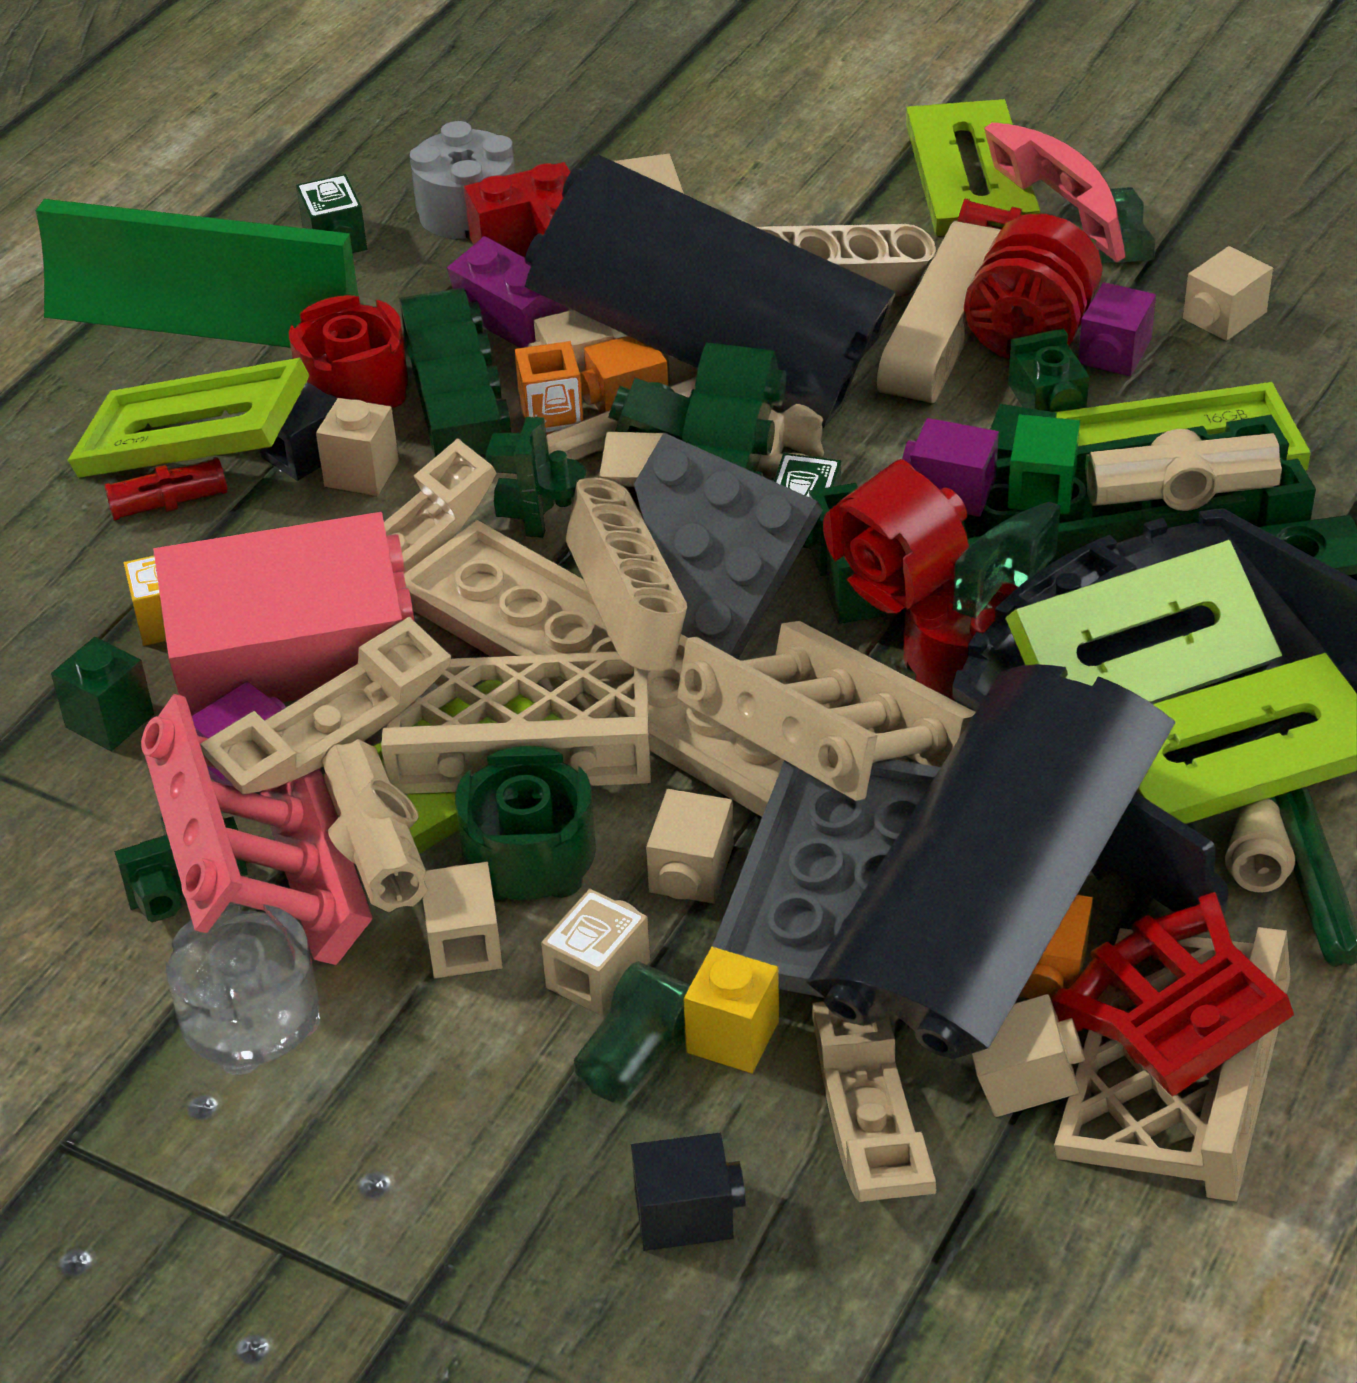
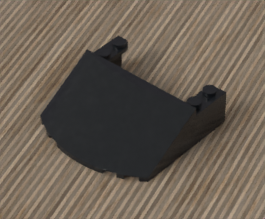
M1224 508L1199 511L1198 523L1167 528L1163 518L1144 523L1143 535L1119 543L1108 535L1070 552L1044 567L1006 597L995 608V621L983 634L976 632L969 642L968 658L963 669L957 670L952 686L953 698L957 703L976 712L1000 672L1025 665L1005 619L1014 610L1230 540L1282 656L1268 665L1182 695L1322 653H1326L1357 693V581ZM1203 605L1196 606L1079 645L1076 652L1077 657L1084 665L1098 666L1112 659L1213 626L1215 617L1208 607ZM1299 712L1170 751L1163 755L1171 762H1184L1186 765L1192 764L1193 759L1277 733H1280L1282 736L1287 735L1288 730L1316 722L1318 719L1310 713ZM1135 793L1091 869V872L1098 881L1113 871L1173 912L1199 905L1198 897L1212 892H1216L1223 914L1228 906V887L1225 881L1214 873L1216 851L1214 843L1146 798Z

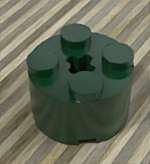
M512 747L499 750L487 756L488 765L473 776H471L470 769L461 778L456 790L455 804L464 865L488 862L494 900L502 898L532 900L549 896L563 898L575 894L582 887L583 876L591 867L596 852L591 785L587 774L579 765L578 771L564 763L563 754L544 747Z

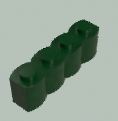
M464 288L400 297L404 337L434 458L456 439L462 441L478 455L486 454L492 434L511 433V422L506 399H501L499 374L496 365L492 366L489 338L487 333H483V323L478 301L468 302Z
M706 342L698 366L695 390L685 419L682 441L763 476L761 471L756 470L761 455L769 456L771 454L775 433L774 421L768 419L772 406L782 405L786 389V371L778 370L775 351Z

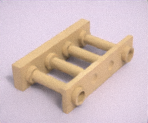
M801 621L781 624L776 655L743 661L736 659L698 637L687 638L677 699L855 801L866 798L872 763L907 756L923 765L942 767L975 714V711Z

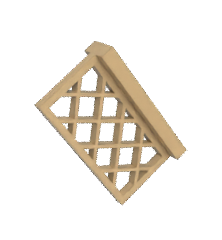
M617 652L451 659V664L434 682L439 687L422 698L418 697L403 712L387 724V728H383L381 748L385 772L389 782L404 794L456 792L461 778L470 769L471 776H473L488 765L487 756L499 750L519 746L544 747L563 754L564 763L578 771L579 765L587 774L591 786L651 783L647 670L636 668L624 662ZM634 674V677L617 689H613L600 681L607 675ZM544 677H561L566 680L565 683L552 692L536 684ZM481 680H498L503 683L487 695L472 687ZM585 691L599 701L582 712L568 702ZM519 694L534 702L533 705L518 715L503 706ZM455 697L470 705L453 718L439 709ZM615 711H618L619 713L626 716L620 718H606ZM550 714H554L558 718L562 719L552 721H541ZM487 716L497 722L477 724ZM422 719L433 725L412 727Z
M1258 927L1254 944L1232 941L1237 949L1287 994L1291 979L1287 930ZM1120 928L1116 943L1133 933V930ZM1190 937L1178 941L1200 964L1216 955L1212 939ZM1167 967L1145 977L1158 992L1178 980ZM1110 984L1098 999L1102 1003L1123 1011L1135 1005L1118 987H1113ZM1279 1026L1207 1073L1206 1077L1210 1080L1209 1084L1184 1098H1181L1179 1094L1172 1097L1141 1064L1134 1062L1120 1042L1113 1039L1107 1042L1108 1037L1089 1030L1083 1048L1085 1061L1079 1062L1075 1075L1080 1093L1068 1098L1054 1144L1056 1158L1205 1181L1206 1197L1237 1202ZM1125 1056L1139 1073L1108 1088L1097 1075L1098 1069ZM1153 1088L1168 1106L1137 1122L1122 1104ZM1108 1111L1123 1128V1130L1104 1140L1079 1136L1083 1124ZM1202 1111V1112H1201V1116H1200V1118H1199V1117L1196 1115V1113ZM1179 1122H1182L1195 1137L1191 1152L1159 1148L1151 1139V1137Z

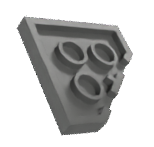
M663 433L634 482L644 522L687 603V611L681 634L687 638L698 637L739 659L823 509L818 501Z

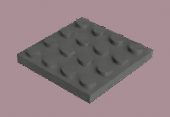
M892 759L872 763L866 798L855 801L784 760L712 947L778 966L779 989L823 997L807 984L808 979L941 767Z

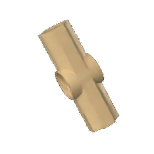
M1188 429L1167 431L1157 437L1151 446L1090 452V454H1086L1085 463L1087 493L1092 506L1163 499L1169 507L1182 511H1189L1203 506L1210 501L1215 493L1272 488L1280 485L1282 471L1279 444L1274 433L1202 441L1195 432Z
M360 739L349 744H335L321 760L326 772L324 781L338 815V819L328 829L329 837L335 847L346 858L356 864L372 905L387 912L403 906L413 907L428 891L424 881L426 870L409 831L410 827L419 818L418 811L409 798L389 782L375 747Z

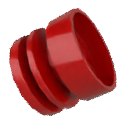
M1026 214L1006 223L993 240L984 257V262L978 268L974 279L967 288L964 311L969 328L981 344L1000 357L1010 359L1011 339L1064 328L1068 333V345H1070L1074 340L1078 327L1081 325L1084 313L1099 288L1103 272L1099 250L1086 232L1070 221L1053 215Z

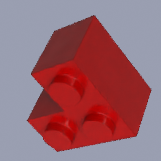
M566 163L540 164L532 170L506 176H490L481 182L464 185L469 233L473 245L485 236L520 256L526 257L530 243L538 233L544 235L563 199V187L570 174Z

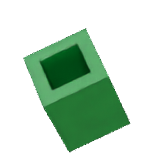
M1018 415L1010 461L1007 508L1029 511L1042 509V512L1069 515L1077 464L1080 420Z

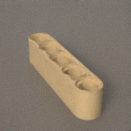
M954 221L951 224L883 351L877 374L878 392L929 403L936 402L972 332L968 326L964 311L967 288L974 279L978 268L984 262L987 251L1001 229Z
M909 224L757 227L895 291L894 297L908 295L914 290L936 252L935 242L931 236L923 229Z
M580 479L576 483L565 536L566 543L614 647L624 662L636 668L649 671L670 669L675 662L687 611V603L628 490L622 485L607 479Z

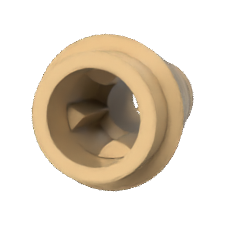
M1270 799L1240 807L1237 822L1225 856V864L1229 873L1241 887L1249 891L1268 892L1280 887L1291 874L1295 865V855L1286 833L1279 807Z

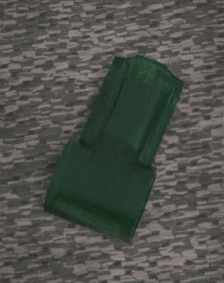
M640 961L632 963L626 969L614 991L611 1012L574 1058L575 1074L589 1086L593 1094L610 1102H614L617 1098L628 1099L668 1044L678 1048L686 1042L684 997L691 984Z

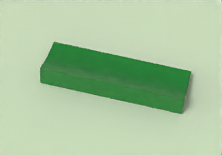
M43 199L36 209L44 267V318L291 348L289 330L291 325L296 328L301 322L300 313L304 309L318 301L345 295L359 296L350 233Z

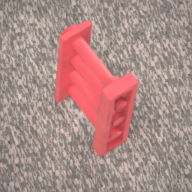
M173 694L159 716L153 717L146 725L141 740V748L147 761L182 884V893L186 898L194 930L208 933L231 902L301 920L313 959L337 965L373 917L354 863L335 847L329 837L328 829L338 817L321 769L319 768L275 788L260 791V794H241L235 787L211 781L207 766L217 768L203 755L200 743L208 738L197 735L186 697ZM221 812L270 825L275 841L225 827ZM236 859L284 871L290 888L241 876Z

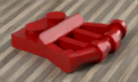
M1216 892L1198 897L1199 905L1156 919L1149 915L1144 916L1132 924L1133 933L1112 946L1110 943L1105 942L1091 951L1093 960L1070 988L1059 989L1051 998L1059 1022L1072 1018L1077 1032L1086 1028L1120 1042L1134 1062L1141 1064L1172 1097L1294 1016L1288 995L1233 945ZM1209 932L1216 955L1200 964L1178 941ZM1150 956L1154 960L1159 959L1178 980L1158 992L1134 966ZM1110 984L1113 987H1118L1137 1007L1128 1013L1097 1001V999Z

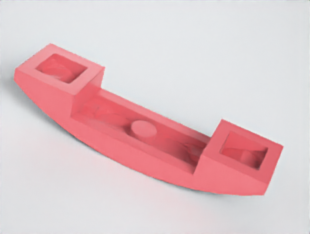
M993 122L984 128L993 165L998 171L1023 190L1041 179L1078 208L1083 231L1087 233L1089 238L1096 240L1095 246L1116 263L1125 258L1124 240L1114 197L1105 179L1088 159L1066 143L1033 129Z

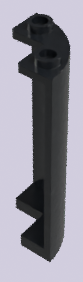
M599 154L583 170L575 167L570 172L563 187V199L544 235L538 233L529 245L525 263L531 266L524 287L697 369L706 342L774 350L778 370L786 371L784 399L782 405L775 406L788 410L796 404L805 405L823 418L822 428L831 421L844 404L860 359L879 338L895 296V291Z
M1022 665L1000 672L808 979L807 984L825 998V1005L835 1016L846 1022L866 1026L897 1015L916 1031L915 1036L918 1042L936 1055L956 1059L988 1049L1176 722L1141 696L1099 676L1093 686L1067 679L1068 672L1066 667Z

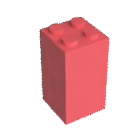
M382 512L153 548L168 657L178 693L186 697L191 716L247 681L268 698L274 696L282 702L299 700L357 665L359 647L408 617L414 621L409 588H406L403 573L405 570L399 535L386 536Z

